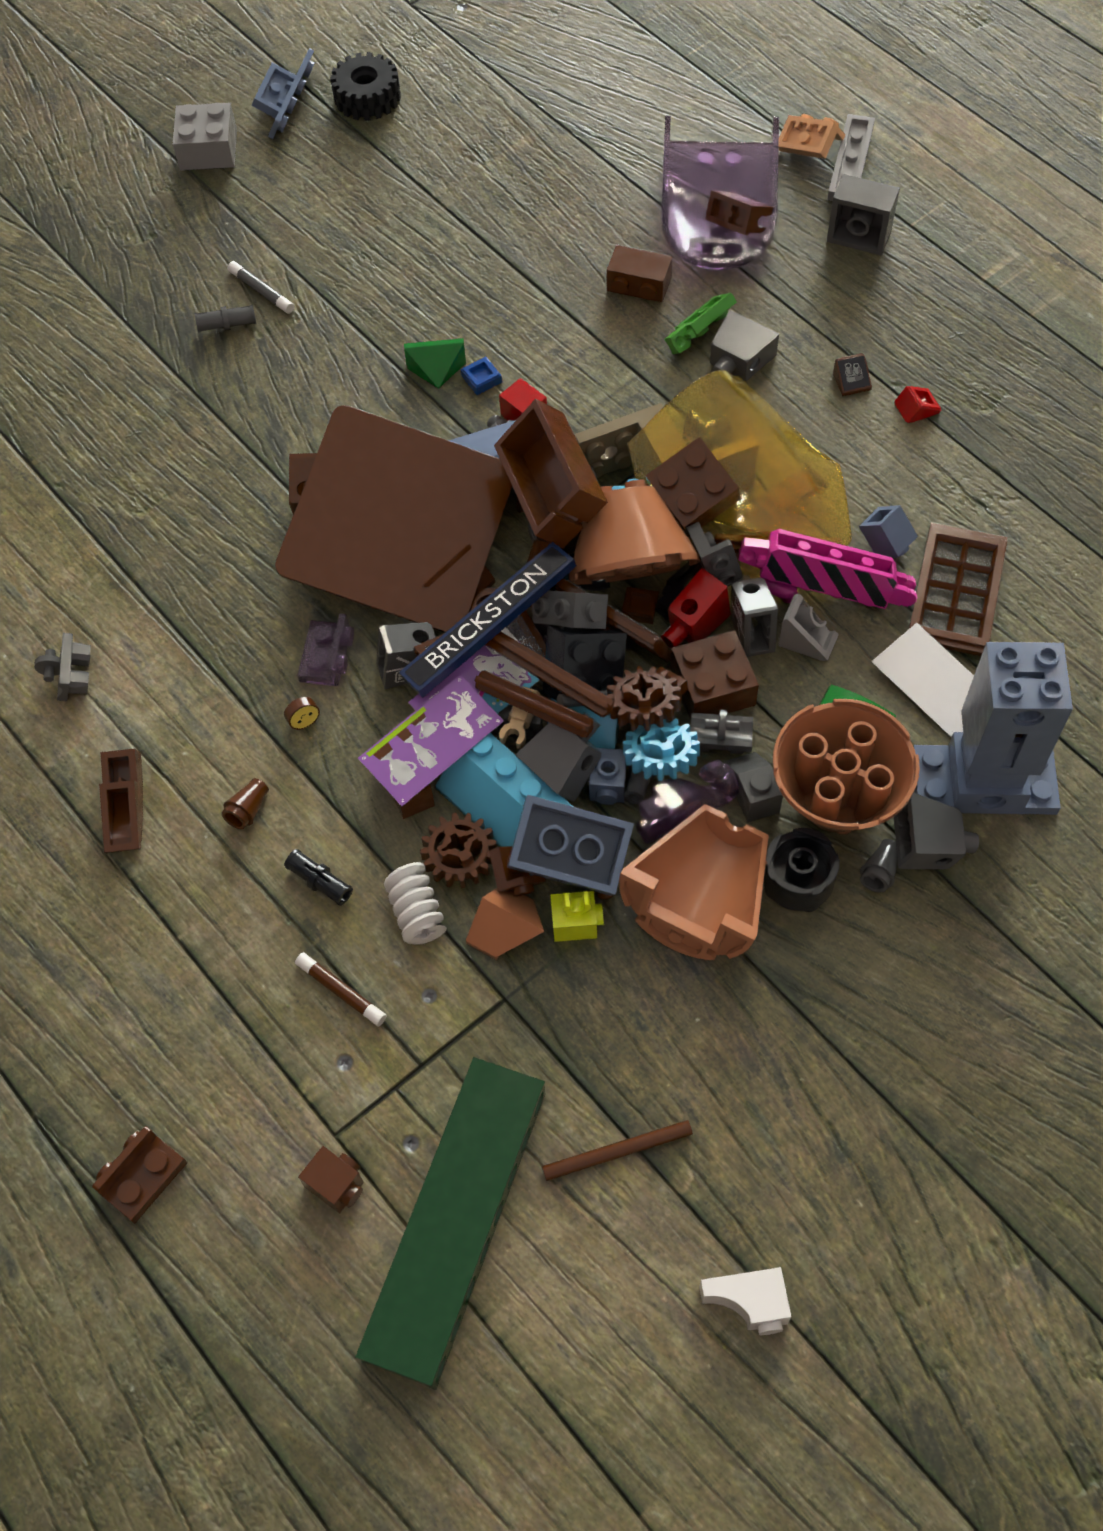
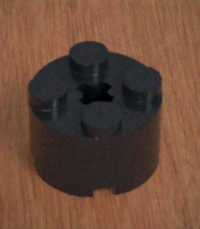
M795 828L792 832L775 837L766 855L763 882L766 895L786 909L805 912L817 910L830 897L840 865L838 853L836 854L828 837L810 828Z

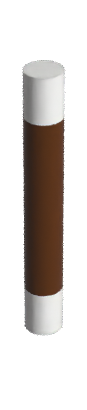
M304 952L296 958L295 964L377 1027L383 1024L387 1017L384 1012Z

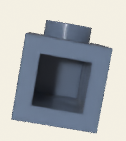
M900 505L878 507L859 526L874 553L892 558L904 555L909 550L908 546L918 537Z
M597 748L601 752V758L590 775V801H597L605 805L616 802L624 803L627 766L623 750Z

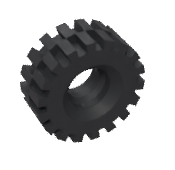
M367 52L366 56L356 53L355 58H351L349 55L345 57V63L339 61L337 68L332 69L330 80L335 105H337L339 112L343 111L344 116L349 117L352 114L354 120L364 117L365 121H369L371 116H375L376 119L382 118L381 113L384 112L388 115L391 113V108L395 109L398 106L397 101H400L401 98L398 71L396 65L392 64L389 58L384 60L381 54L373 57V52Z

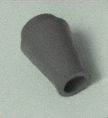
M884 839L877 850L860 868V881L867 889L882 893L887 888L893 886L898 864L896 841Z

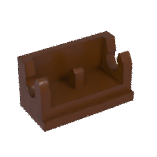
M711 190L705 220L744 236H749V233H762L766 230L765 227L758 225V220L761 216H771L773 207L735 192Z

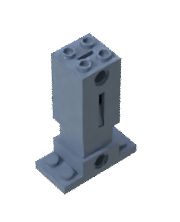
M986 642L961 710L963 732H953L949 745L913 746L916 755L918 754L920 763L919 778L915 788L916 794L958 808L962 813L1058 814L1061 807L1053 749L1073 710L1064 643Z

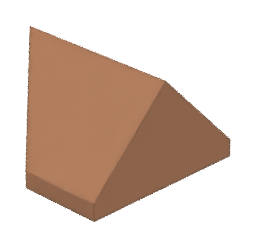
M497 888L482 897L466 938V944L497 960L500 955L543 933L544 929L534 900L525 895L514 896L513 891L498 892Z

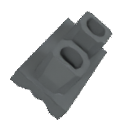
M63 633L60 658L55 656V650L47 649L45 655L37 657L34 663L35 670L44 675L43 680L46 682H52L54 676L59 675L57 700L67 701L68 693H87L89 672L71 670V665L89 667L91 645L73 642L72 633Z
M720 710L719 715L692 713L690 732H697L701 752H709L711 749L728 750L731 754H743L752 750L753 717L727 715V710Z

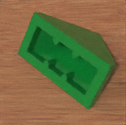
M464 338L404 344L407 369L438 389L466 364Z

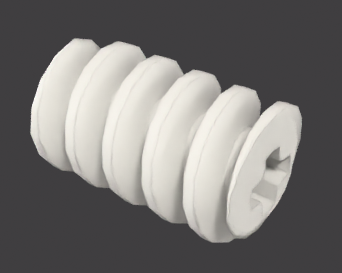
M414 862L397 868L388 875L384 882L385 890L389 893L390 904L393 905L394 915L398 918V926L403 930L401 933L403 940L408 944L414 945L433 941L445 933L447 929L443 925H438L444 917L441 912H434L438 909L439 903L438 900L431 899L435 893L433 888L426 887L430 883L429 876L423 874L426 869L421 862Z

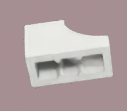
M781 1267L703 1279L700 1282L699 1289L702 1304H719L734 1310L746 1321L748 1331L758 1329L759 1335L779 1333L783 1331L782 1325H787L791 1319Z

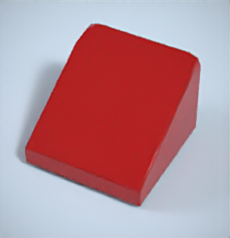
M906 386L894 401L895 406L907 423L937 415L942 411L928 388Z

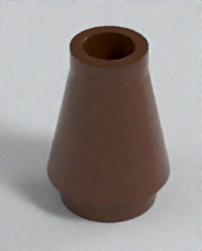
M253 778L249 784L224 803V810L222 811L224 820L232 827L240 830L252 825L264 797L269 792L268 786L263 781Z

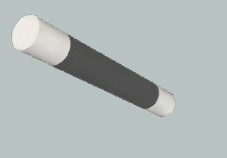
M235 261L229 263L227 270L274 305L287 314L294 310V304Z

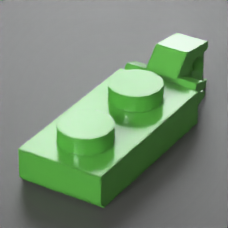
M726 293L712 297L676 326L675 331L664 339L672 351L671 353L678 354L690 348L692 338L704 335L709 330V324L725 318L729 312L728 309L737 303L733 294Z

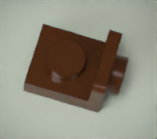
M512 846L497 847L489 850L498 892L513 891L514 896L527 895L535 892V885L546 882V879L543 877L530 876L528 873L507 868Z

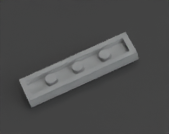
M853 114L847 115L843 131L845 138L840 143L827 200L833 201L843 174L862 178L875 118Z

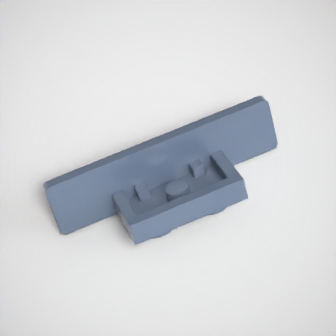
M309 48L297 75L273 62L271 63L252 103L253 107L275 118L268 137L273 139L277 130L283 132L289 119L285 113H292L298 100L293 96L294 94L300 96L306 80L302 79V77L308 78L315 64L311 61L314 50Z

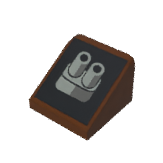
M863 353L835 360L833 376L842 396L872 389L867 362Z

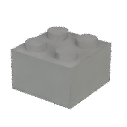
M231 103L176 106L173 148L180 170L235 167L237 127Z

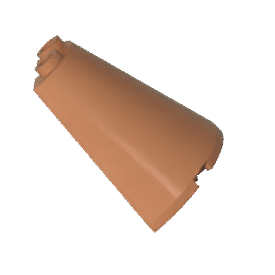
M704 804L623 868L619 878V889L625 906L631 905L637 914L635 921L643 930L663 945L679 953L705 960H714L717 955H727L729 959L737 957L751 947L758 933L769 835L748 824L743 827H736L729 822L727 814Z

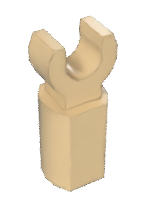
M522 686L525 689H528L536 694L541 695L537 690ZM512 706L508 716L509 723L505 724L499 732L500 742L505 744L506 738L509 735L516 734L518 735L516 741L517 749H522L526 743L525 729L530 727L534 715Z

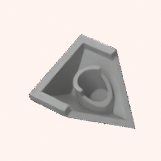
M795 594L783 619L779 646L820 661H827L839 634L836 631H830L826 626L827 622L825 620L822 621L813 611V607L809 606L800 594Z

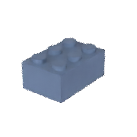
M527 795L507 868L609 896L615 895L634 823Z

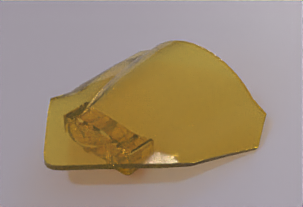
M714 371L690 384L669 401L627 443L634 476L636 479H643L647 483L646 475L698 437H701L739 487L740 500L711 521L746 532L760 534L762 537L769 536L772 531L777 529H783L848 546L852 540L847 496L840 464L817 450L764 398L739 376H733L729 371Z

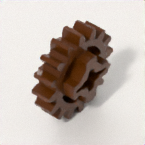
M638 666L636 673L624 670V678L615 676L613 677L614 685H607L606 696L615 703L610 718H618V724L621 727L630 723L632 731H635L639 725H644L646 731H650L651 724H656L662 728L664 727L663 719L673 721L675 719L674 712H680L681 687L677 686L676 677H668V671L666 670L657 674L656 667L652 666L647 672L643 671L641 666Z
M456 812L452 814V820L448 822L443 816L439 817L440 826L437 828L436 826L429 825L430 836H422L421 839L422 845L425 848L420 849L422 860H425L426 872L433 871L432 874L435 882L440 881L444 877L446 886L449 888L453 885L454 881H459L461 888H465L466 880L468 879L478 884L479 873L487 876L490 874L488 864H492L489 850L497 848L496 840H492L494 838L492 828L484 829L485 825L482 818L473 823L470 813L466 814L464 820H460ZM480 854L479 858L474 862L475 856Z

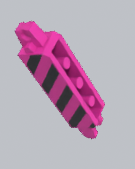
M783 529L772 531L768 540L745 537L739 549L738 560L759 568L760 578L768 579L771 582L783 583L806 591L811 590L831 595L834 598H843L886 609L888 603L908 607L914 604L917 599L916 591H914L916 589L915 578L898 572L892 557Z

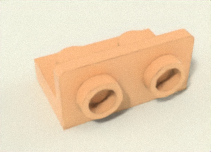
M801 114V116L789 115L776 143V147L781 152L826 159L833 141H843L845 133L839 128V123L831 118L825 117L823 120L806 114Z

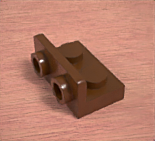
M145 1126L140 1132L133 1133L126 1140L123 1151L113 1162H109L101 1168L92 1188L135 1224L188 1162L157 1137L151 1129Z

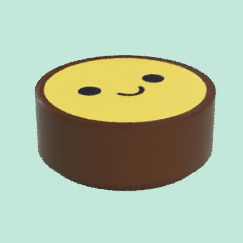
M301 697L293 700L284 712V717L288 724L296 730L311 726L320 715L318 706L310 697Z

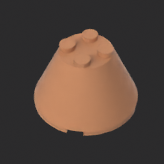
M643 479L633 480L624 483L625 488L612 490V486L601 487L608 503L588 523L583 521V529L580 531L573 557L577 567L569 573L568 579L573 585L592 584L591 581L605 579L606 583L678 570L680 569V562L689 560V565L692 566L699 563L701 559L698 551L655 487L645 483Z
M833 699V703L815 707L813 704L797 712L786 722L774 746L773 772L779 790L796 811L821 829L837 832L838 834H848L853 830L882 824L897 815L907 805L915 791L919 778L918 754L916 755L910 741L911 735L907 729L887 711L859 700Z

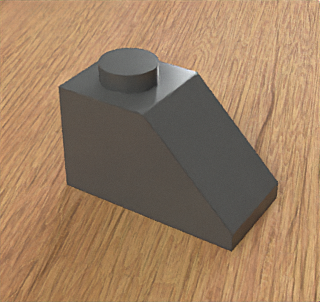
M756 752L723 761L724 769L747 823L780 813L783 795L776 783L773 768L769 762Z

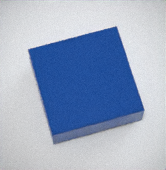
M487 357L461 369L462 378L476 395L502 383V375Z

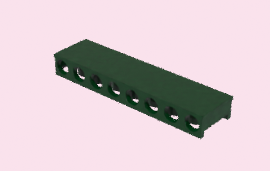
M473 1057L355 1358L363 1363L372 1364L427 1385L434 1390L437 1389L543 1103L545 1081Z

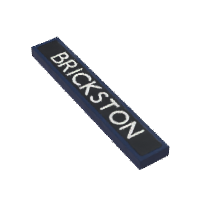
M554 542L549 544L399 672L402 679L422 698L425 697L577 567L575 560Z

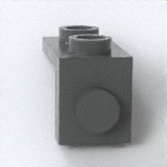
M549 590L532 604L533 623L570 628L606 629L608 595Z

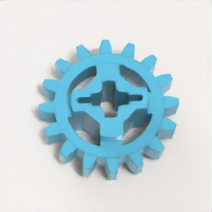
M676 718L670 723L663 719L664 727L662 728L656 724H651L650 731H646L644 726L639 725L634 732L627 731L626 741H623V754L626 766L632 765V772L634 774L643 771L644 779L657 775L658 781H663L664 775H669L675 780L679 771L688 774L689 765L696 766L697 756H700V741H698L697 732H690V725L688 723L678 726V719Z

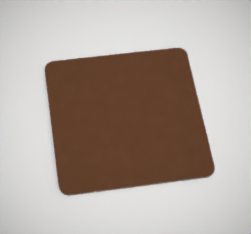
M341 405L333 411L276 559V571L284 578L415 623L428 622L432 625L433 629L446 633L469 613L512 484L499 458L354 407ZM470 544L472 548L429 587L423 586L431 576L464 546Z

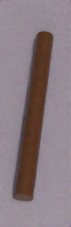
M685 1120L543 1165L542 1170L546 1181L693 1135L689 1121Z

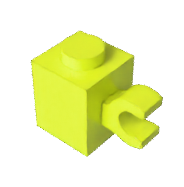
M594 891L550 894L554 942L597 938V925H604L602 903L595 904Z

